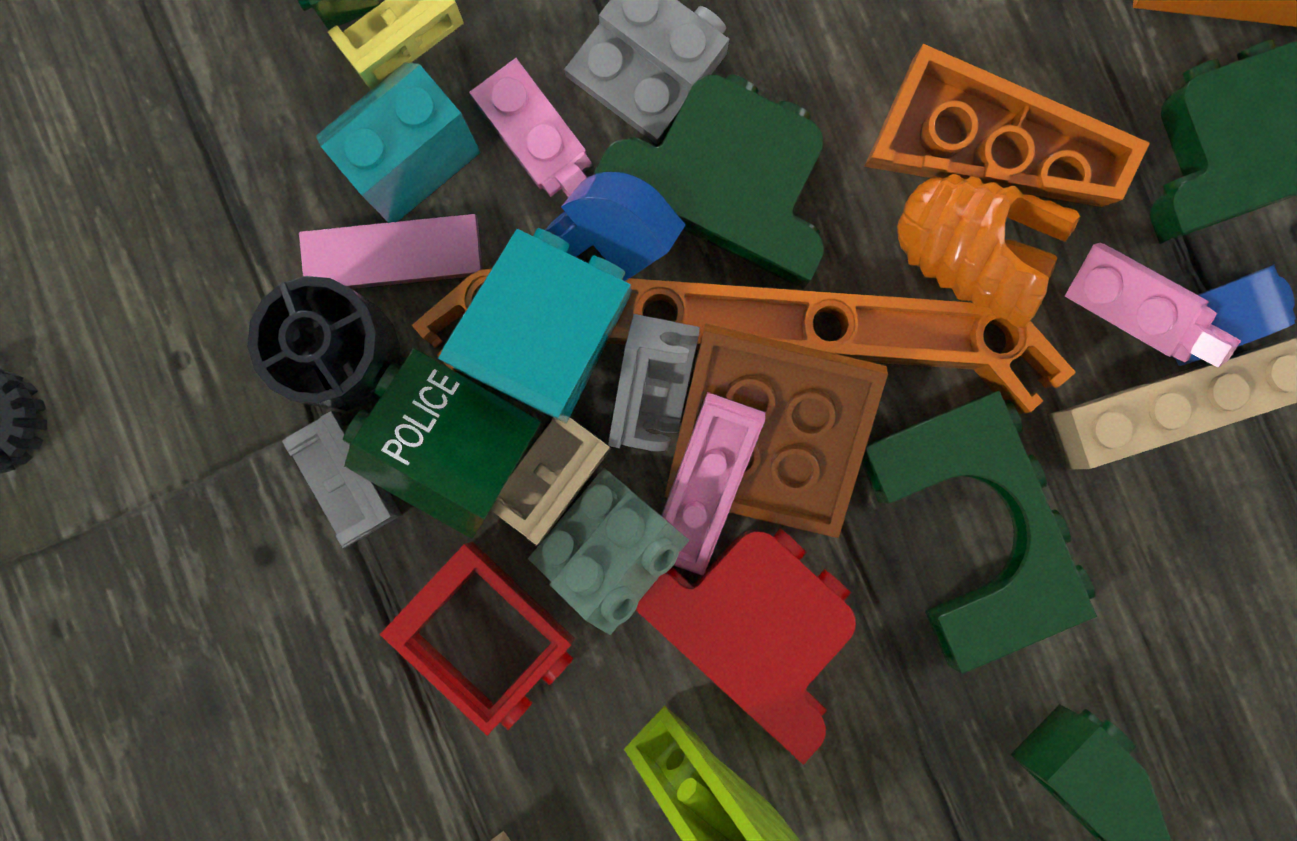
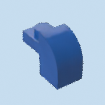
M603 172L583 180L561 206L564 212L552 221L545 230L569 243L570 247L567 253L574 257L594 245L607 261L626 272L623 277V281H626L667 254L685 227V223L662 195L647 182L625 173Z
M1274 265L1197 294L1209 301L1207 307L1218 313L1211 324L1241 340L1238 346L1295 324L1294 320L1297 319L1293 311L1295 305L1293 291L1288 282L1278 275ZM1192 354L1189 360L1186 362H1183L1177 358L1175 359L1178 363V366H1182L1200 360L1201 358Z

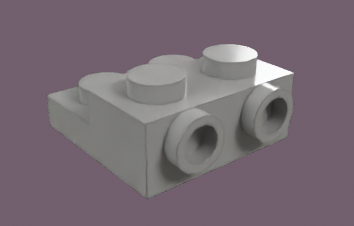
M610 0L599 14V25L565 67V76L658 145L672 127L693 84L698 79L711 75L727 55L729 38L723 35L726 26L711 10L699 6L693 12L678 0Z

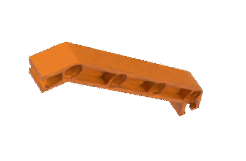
M492 269L479 270L468 276L413 323V328L423 339L431 343L434 348L438 347L443 341L437 333L466 312ZM632 278L625 281L631 284L632 294L607 344L626 345L633 315L643 316L644 309L648 304L653 301L662 300L674 307L677 315L675 322L700 327L696 350L700 349L705 324H710L867 362L973 369L993 392L1000 391L1003 400L1009 399L1019 414L1032 412L1043 400L1037 393L1029 394L1011 370L1010 363L1012 360L1022 356L1042 376L1038 381L1044 388L1051 386L1058 388L1076 373L1031 321L1022 329L1013 326L1006 319L995 316L989 307L976 306L971 302ZM827 312L838 318L841 324V334L837 341H825L816 335L813 329L815 314ZM987 324L998 326L1005 334L1006 344L1001 354L990 350L984 342L983 333ZM444 362V364L451 370L457 372L460 375L463 374V372L453 368L452 366Z

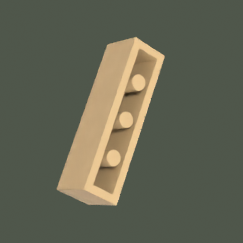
M1297 337L1269 343L1234 354L1221 367L1206 363L1048 414L1066 470L1092 469L1297 403Z

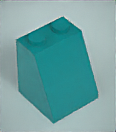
M404 62L316 135L321 148L358 192L388 223L398 222L481 153L462 113L420 64Z
M537 228L532 236L516 229L448 339L438 359L567 424L632 294L631 284L622 280L626 273L623 269L605 259L592 256L589 263H586L568 254L567 251L570 244L546 230Z

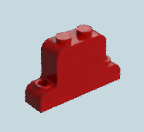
M781 528L773 536L760 530H747L739 534L695 583L691 584L673 567L665 574L660 575L639 600L636 611L804 765L825 739L826 727L822 716L827 711L806 688L854 634L856 627L855 615L852 609L844 602L851 592L826 569L818 576L812 573L800 562L807 552Z

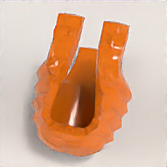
M956 174L946 178L933 176L918 185L906 201L902 216L897 225L900 247L907 254L909 265L919 266L926 278H937L941 288H952L957 299L972 301L976 306L989 307L995 316L1006 319L1013 326L1024 329L1035 316L1047 293L1048 280L1054 271L1057 256L1015 240L1005 239L1006 218L1008 217L1036 231L1066 242L1079 221L1080 215L1077 210L1063 207L1051 200H1042L1034 195L1022 194L1016 186L1002 188L996 182L983 184L980 178L974 176L965 180Z

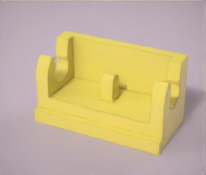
M385 0L343 32L336 25L328 31V34L370 90H372L404 62L412 63L464 24L455 0Z

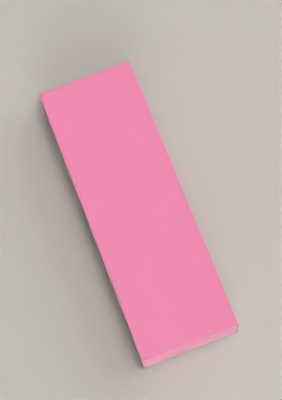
M475 214L299 232L303 276L331 278L350 289L462 278L483 270L478 218Z
M707 392L661 515L689 539V542L679 552L674 566L704 575L765 422L766 412Z

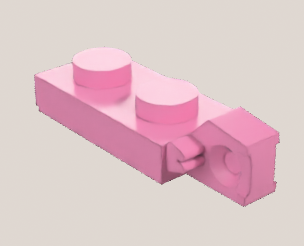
M517 58L469 92L475 104L540 190L544 188L551 197L562 189L569 198L578 185L586 179L584 172L593 165L587 157L585 148Z
M1102 243L1093 244L1065 295L1068 299L1165 355L1173 356L1183 362L1188 361L1193 354L1216 367H1221L1222 364L1228 362L1241 340L1211 324L1218 313L1207 307L1209 301Z

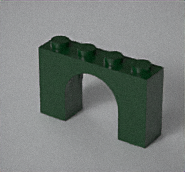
M1000 391L982 395L868 443L861 462L878 503H892L946 479L964 476L978 480L990 487L1002 499L1009 511L1013 524V545L1007 563L1000 573L986 585L925 611L947 665L961 674L1097 617L1090 599L1095 598L1092 581L1081 565L1075 566L1066 546L1067 543L1071 542L1069 528L1062 515L1056 509H1050L1042 488L1047 486L1043 468L1034 455H1027L1018 433L1023 431L1020 415L1009 399L1003 400Z

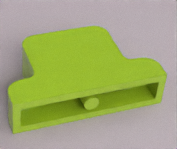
M665 705L624 748L682 841H800L777 810L754 788L722 763L707 748L699 736Z

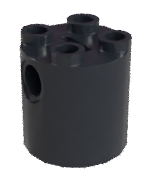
M303 276L281 283L261 300L250 320L247 347L254 370L270 390L294 402L324 409L345 411L370 404L378 397L374 393L389 365L392 362L399 366L401 365L399 358L400 345L393 323L377 305L331 278Z

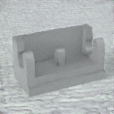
M638 314L633 315L624 351L608 446L620 448V445L649 451H665L669 449L670 437L662 434H651L646 429L678 433L700 327Z
M330 411L318 420L293 433L282 442L290 456H293L331 523L342 548H346L402 516L390 492L344 467L350 444L344 442L343 437L350 422L345 414Z

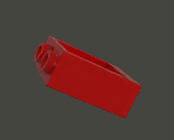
M473 542L463 544L379 634L486 736L499 723L509 730L532 705L533 702L525 696L541 678L548 685L553 683L574 659L566 650L572 645L575 637ZM475 572L550 641V644L494 704L419 634Z

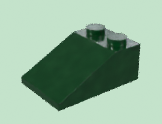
M1059 704L1011 754L1097 841H1172L1148 772L1130 755L1136 748V745L1110 721L1105 720L1102 722L1087 709L1077 714Z

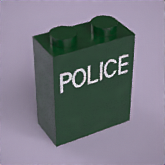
M414 348L402 367L392 362L386 369L374 392L381 398L372 412L369 413L361 408L347 428L343 441L350 444L344 467L473 539L541 421Z

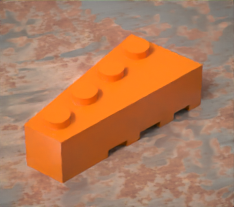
M923 44L910 64L864 167L928 178L933 176L946 178L956 174L965 180L974 176L980 178L983 184L996 182L1002 188L1016 186L1022 194L1103 207L1123 200L1150 143Z

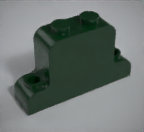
M1273 39L1267 40L1238 53L1239 61L1221 67L1219 60L1213 59L1192 67L1182 74L1186 84L1171 94L1164 101L1161 108V119L1183 177L1163 185L1165 194L1160 196L1151 208L1150 218L1159 244L1297 196V41L1276 47Z
M729 74L726 78L718 75H707L698 79L691 87L662 145L655 147L641 139L630 137L629 139L618 140L606 149L594 175L603 172H620L635 176L647 182L662 195L685 223L684 231L801 289H804L811 281L823 256V242L819 236V229L793 215V207L821 153L823 136L819 127L811 121L810 113L801 106L789 101H780L779 104L758 95L759 90L754 84L737 75Z

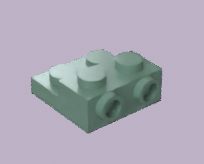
M603 468L528 559L551 581L549 585L587 622L611 635L619 624L632 616L639 600L659 576L672 568L679 552L689 542V539L607 469Z

